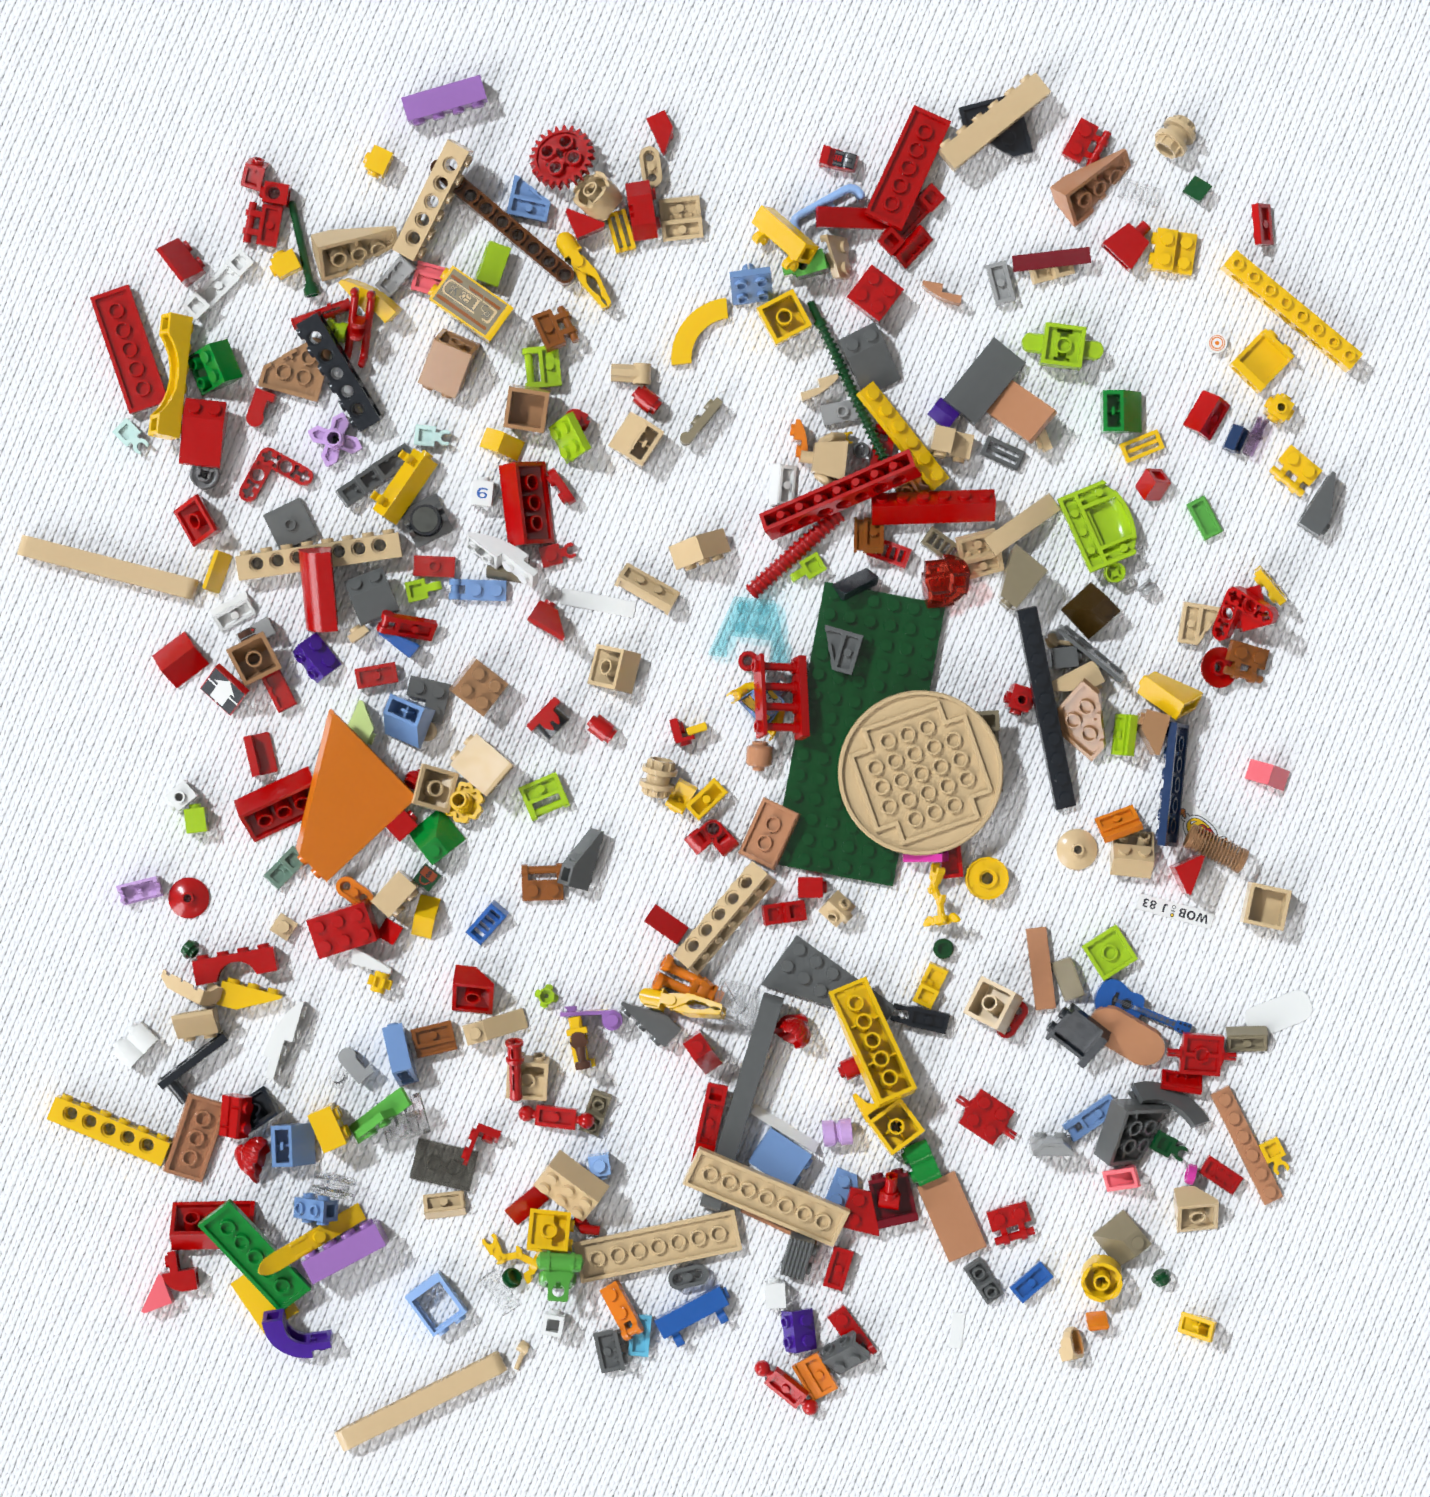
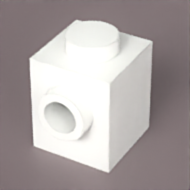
M187 780L180 782L165 795L168 799L166 801L167 805L173 811L176 809L178 812L182 811L200 796Z
M780 1277L768 1278V1281H764L766 1309L786 1308V1298H790L789 1286H785V1281L780 1280Z
M549 1308V1311H545L541 1335L562 1337L565 1314L561 1313L562 1310Z

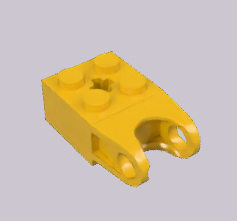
M857 1093L852 1095L865 1122L890 1156L894 1155L925 1131L902 1099L877 1109L874 1103L865 1102ZM892 1122L900 1123L901 1126L898 1127L900 1129L899 1132L891 1130Z

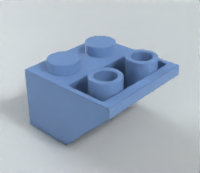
M390 694L383 712L385 734L421 749L435 710L403 696Z
M310 1122L271 1125L272 1167L316 1164L315 1132Z

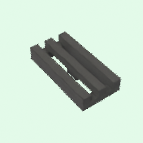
M988 435L980 455L1017 471L1026 452ZM990 441L1019 454V458L989 445ZM989 449L997 454H1000L1008 459H1011L1015 461L1016 464L1014 465L999 457H996L986 452V450Z

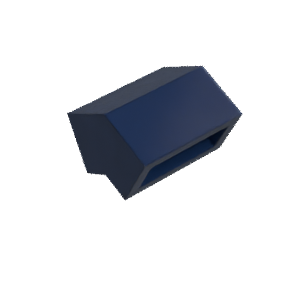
M1232 424L1222 449L1240 454L1249 430Z

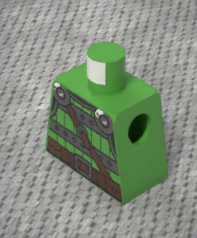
M823 248L818 249L810 264H807L804 270H802L804 263L799 262L795 272L790 268L786 270L782 267L785 278L796 275L799 280L830 273V265L825 255L827 252Z

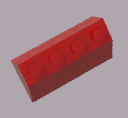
M545 461L513 462L499 465L507 542L516 547L555 543Z
M309 766L233 800L238 816L254 843L302 821L313 777Z
M226 1201L173 1202L169 1232L172 1250L219 1249L198 1227V1223ZM233 1201L256 1225L255 1201Z

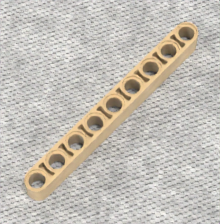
M22 535L17 555L191 600L195 599L199 580L26 535Z
M499 1351L493 1352L342 1427L335 1432V1435L342 1450L347 1451L502 1374L508 1369Z

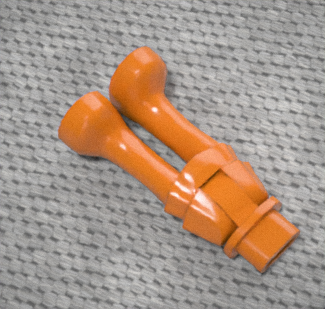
M667 953L659 969L690 982V984L687 986L657 971L651 986L652 989L660 990L662 987H666L679 993H690L721 1004L725 995L724 991L718 989V986L714 985L707 977H702L700 974L697 976L678 966L674 962V956Z

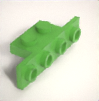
M400 1087L353 1122L349 1128L358 1144L378 1134L380 1128L382 1129L391 1124V1120L411 1106L412 1102L404 1088Z

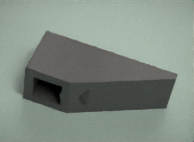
M590 828L562 863L557 883L588 891L592 882L594 867L597 863L600 845L603 842L604 831Z
M626 1001L621 1002L623 1013L629 1018L633 1016L637 1020L635 1024L643 1032L647 1030L652 1035L650 1039L658 1047L660 1045L665 1047L682 1030L665 1013Z

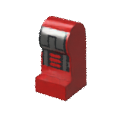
M823 145L818 166L855 173L859 156Z
M256 388L246 414L247 423L253 428H261L266 421L265 413L269 402L275 404L278 396Z

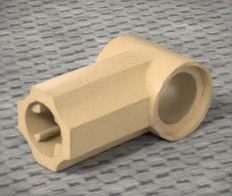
M611 364V382H626L643 386L651 385L652 364Z

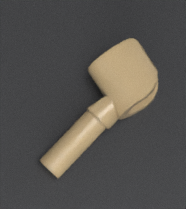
M1050 633L1047 635L1048 638H1045L1046 644L1050 649L1061 645L1074 646L1069 641L1058 640L1055 633Z
M521 1340L516 1347V1350L520 1352L514 1367L516 1370H519L522 1360L530 1348V1345L524 1340Z

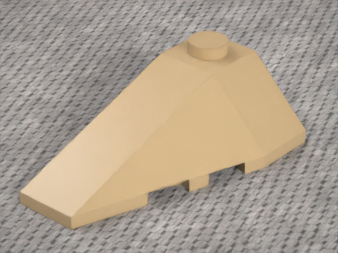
M395 226L335 229L311 234L312 250L322 282L342 277L348 273L349 269L357 265L358 267L362 266L367 259L373 256H380L392 249L397 240Z

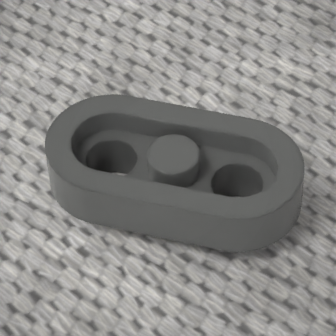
M700 1263L676 1268L670 1272L668 1282L676 1290L702 1285L708 1280L709 1271L705 1265ZM695 1271H702V1276L696 1277ZM681 1275L682 1281H675V1276Z

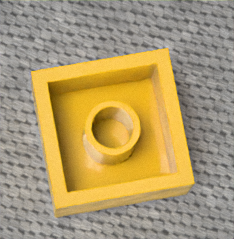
M793 289L756 308V312L775 347L812 327Z
M333 1102L307 1115L324 1154L350 1141L352 1134L349 1126L343 1124L341 1119L343 1113L339 1105L335 1106Z

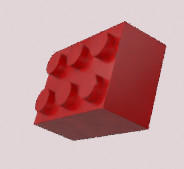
M368 898L311 916L306 920L319 959L378 941L381 938Z

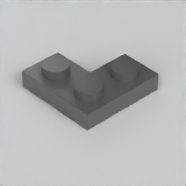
M411 675L406 695L425 699V706L435 710L431 722L443 724L451 684Z

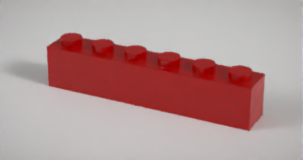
M994 489L881 493L871 498L872 525L995 521L996 499Z

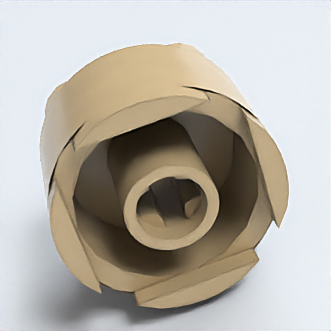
M595 171L593 175L586 174L583 176L584 181L579 180L577 182L578 185H575L573 191L575 193L573 201L589 217L605 221L616 209L617 205L622 202L623 197L620 194L619 188L604 173Z

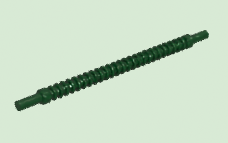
M809 301L807 305L815 320L814 325L816 329L820 330L818 334H822L823 344L827 345L825 349L829 350L828 355L832 356L830 359L834 360L833 365L837 366L835 370L839 371L838 376L842 377L840 381H843V387L847 388L845 392H849L848 397H851L850 402L854 403L855 413L859 414L857 417L861 418L860 423L864 424L862 428L866 429L865 434L869 435L867 439H870V445L874 446L872 450H876L877 460L882 461L889 456V454L885 453L886 448L883 449L882 447L884 443H880L879 433L875 432L877 428L873 427L874 422H871L872 418L868 417L869 411H865L866 407L863 406V403L856 395L859 390L855 389L857 385H853L854 380H851L852 375L848 374L847 364L843 363L845 360L841 359L842 354L838 353L840 349L836 348L837 343L833 342L835 338L831 337L832 332L828 331L830 327L826 326L828 324L826 319L822 318L815 301Z

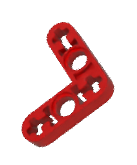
M267 447L259 452L240 487L239 496L248 503L255 501L272 470L302 486L310 485L314 480V474L304 465ZM272 452L271 456L277 460L278 456L282 457L278 461L276 468L273 467L276 464L273 461L268 460L264 462V453ZM284 461L291 462L292 469L290 472L285 473L281 470V464ZM296 466L300 467L298 469L299 472H308L309 480L301 482V477L295 474L294 478L291 477L296 470ZM257 469H261L264 472V478L260 481H256L253 478V472ZM251 480L253 483L258 484V489L255 486L252 489L253 497L245 498L244 490H249L251 487L248 481Z
M1242 586L1231 587L1225 594L1212 628V634L1219 641L1231 638L1241 612L1262 625L1274 624L1279 618L1278 610ZM1250 600L1255 602L1256 608L1254 611L1249 607ZM1227 608H1230L1233 612L1231 619L1226 614Z

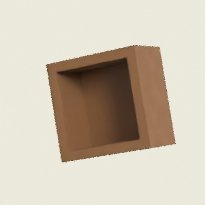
M510 384L503 427L544 433L547 426L552 390Z
M473 657L449 690L484 717L509 684Z

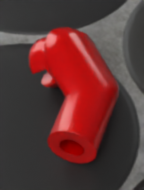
M574 1217V1224L580 1233L599 1236L600 1226L589 1224L587 1218L582 1222Z

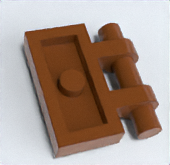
M564 306L557 308L558 314L553 315L551 309L532 316V321L547 353L567 346L565 341L567 337L571 339L572 343H577L580 340L577 335L578 330L571 322L572 317ZM558 323H563L565 329L560 330Z
M1230 640L1225 660L1232 661L1231 667L1225 666L1223 673L1234 679H1245L1246 682L1251 684H1261L1263 676L1257 675L1256 672L1257 669L1265 670L1270 650ZM1241 664L1248 666V670H1241Z

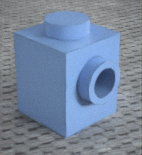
M609 1152L588 1155L590 1172L601 1180L608 1179L607 1175H611Z

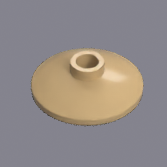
M1072 829L1065 832L1057 843L1056 852L1058 859L1069 869L1081 870L1087 868L1094 862L1097 856V843L1094 837L1081 829ZM1075 846L1081 847L1080 853L1074 852Z

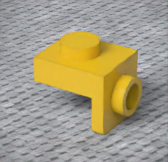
M679 778L674 792H671L665 805L671 811L683 814L686 809L685 805L692 799L698 787Z

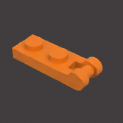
M619 1280L599 1290L625 1341L632 1339L635 1334L639 1335L644 1332L643 1324ZM631 1321L632 1327L629 1328L627 1323Z

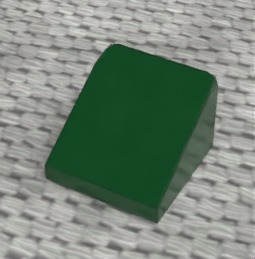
M1194 176L1182 192L1199 204L1212 185Z

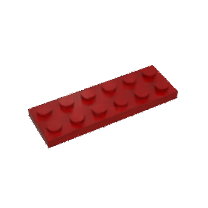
M916 105L913 106L866 208L865 216L902 231L951 121Z
M128 284L90 297L129 414L132 415L160 405L166 390L130 285Z

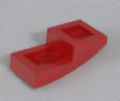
M805 900L761 905L764 926L807 920Z

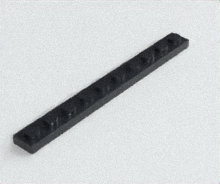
M1037 606L1015 610L1054 809L1060 810L1076 806Z

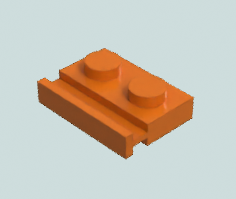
M1133 804L1094 818L1095 824L1105 843L1144 830Z
M819 1351L792 1365L803 1387L809 1391L810 1399L814 1400L829 1394L839 1387L828 1366L822 1363L823 1358Z

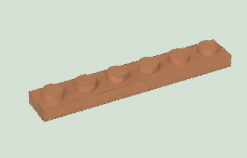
M1227 1085L1211 1093L1210 1096L1263 1204L1267 1205L1283 1197L1230 1087Z

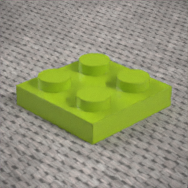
M573 412L566 414L548 427L551 437L555 440L566 464L573 462L591 449Z
M1116 924L1081 946L1103 981L1138 959Z

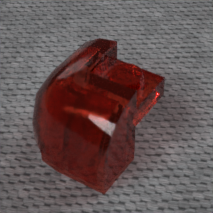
M943 554L940 560L924 562V572H921V587L927 608L952 606L964 594L967 595L970 570L963 559L951 554Z

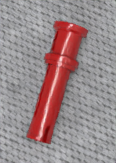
M510 1038L505 1041L508 1055L506 1056V1062L509 1065V1099L511 1101H520L523 1098L521 1064L524 1062V1056L522 1055L524 1041L520 1038Z

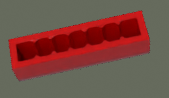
M331 547L298 549L306 629L312 632L338 631L339 624Z

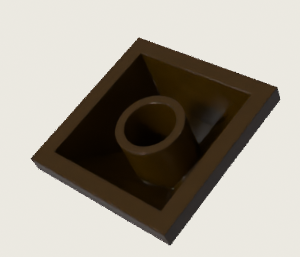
M1090 582L1061 611L1089 640L1120 612V609L1107 595Z

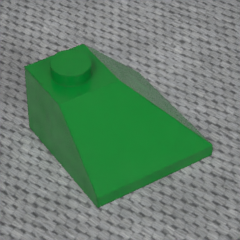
M435 811L409 833L420 851L432 865H435L466 840L446 813Z

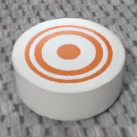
M1213 333L1207 338L1206 347L1209 352L1219 354L1226 349L1227 339L1221 333Z

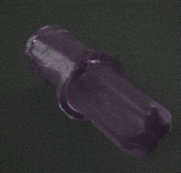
M1257 416L1256 422L1251 432L1248 433L1249 437L1242 450L1244 455L1253 457L1259 442L1263 441L1262 436L1269 424V420L1266 418L1260 426L1263 417Z

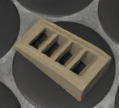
M931 526L920 544L951 566H954L959 559L958 551L952 559L948 558L954 548L957 549L956 543ZM935 534L937 537L931 545L928 542ZM939 540H944L942 545L937 550L935 546L937 545ZM948 543L951 546L944 555L941 552Z

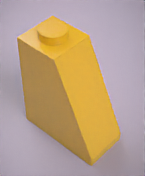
M1156 671L1141 678L1139 682L1140 688L1137 692L1175 720L1195 710L1204 694L1193 687Z

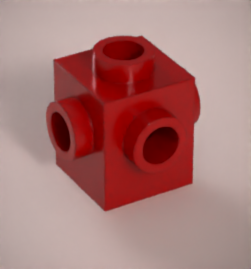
M1016 683L1011 684L1009 691L1005 692L1003 698L1004 708L1009 709L1010 714L1017 716L1028 713L1034 705L1031 688Z

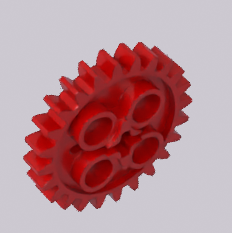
M563 125L562 130L555 126V132L553 133L548 129L547 136L540 135L543 139L542 141L535 140L538 147L531 148L534 154L529 155L532 160L529 164L533 169V174L539 182L542 181L545 187L549 185L551 189H554L556 185L559 190H562L563 185L570 189V183L572 182L577 186L578 179L584 181L583 174L590 175L587 168L594 167L591 161L596 160L593 154L595 149L592 146V141L586 133L583 134L580 128L575 130L574 126H571L569 130L565 125Z

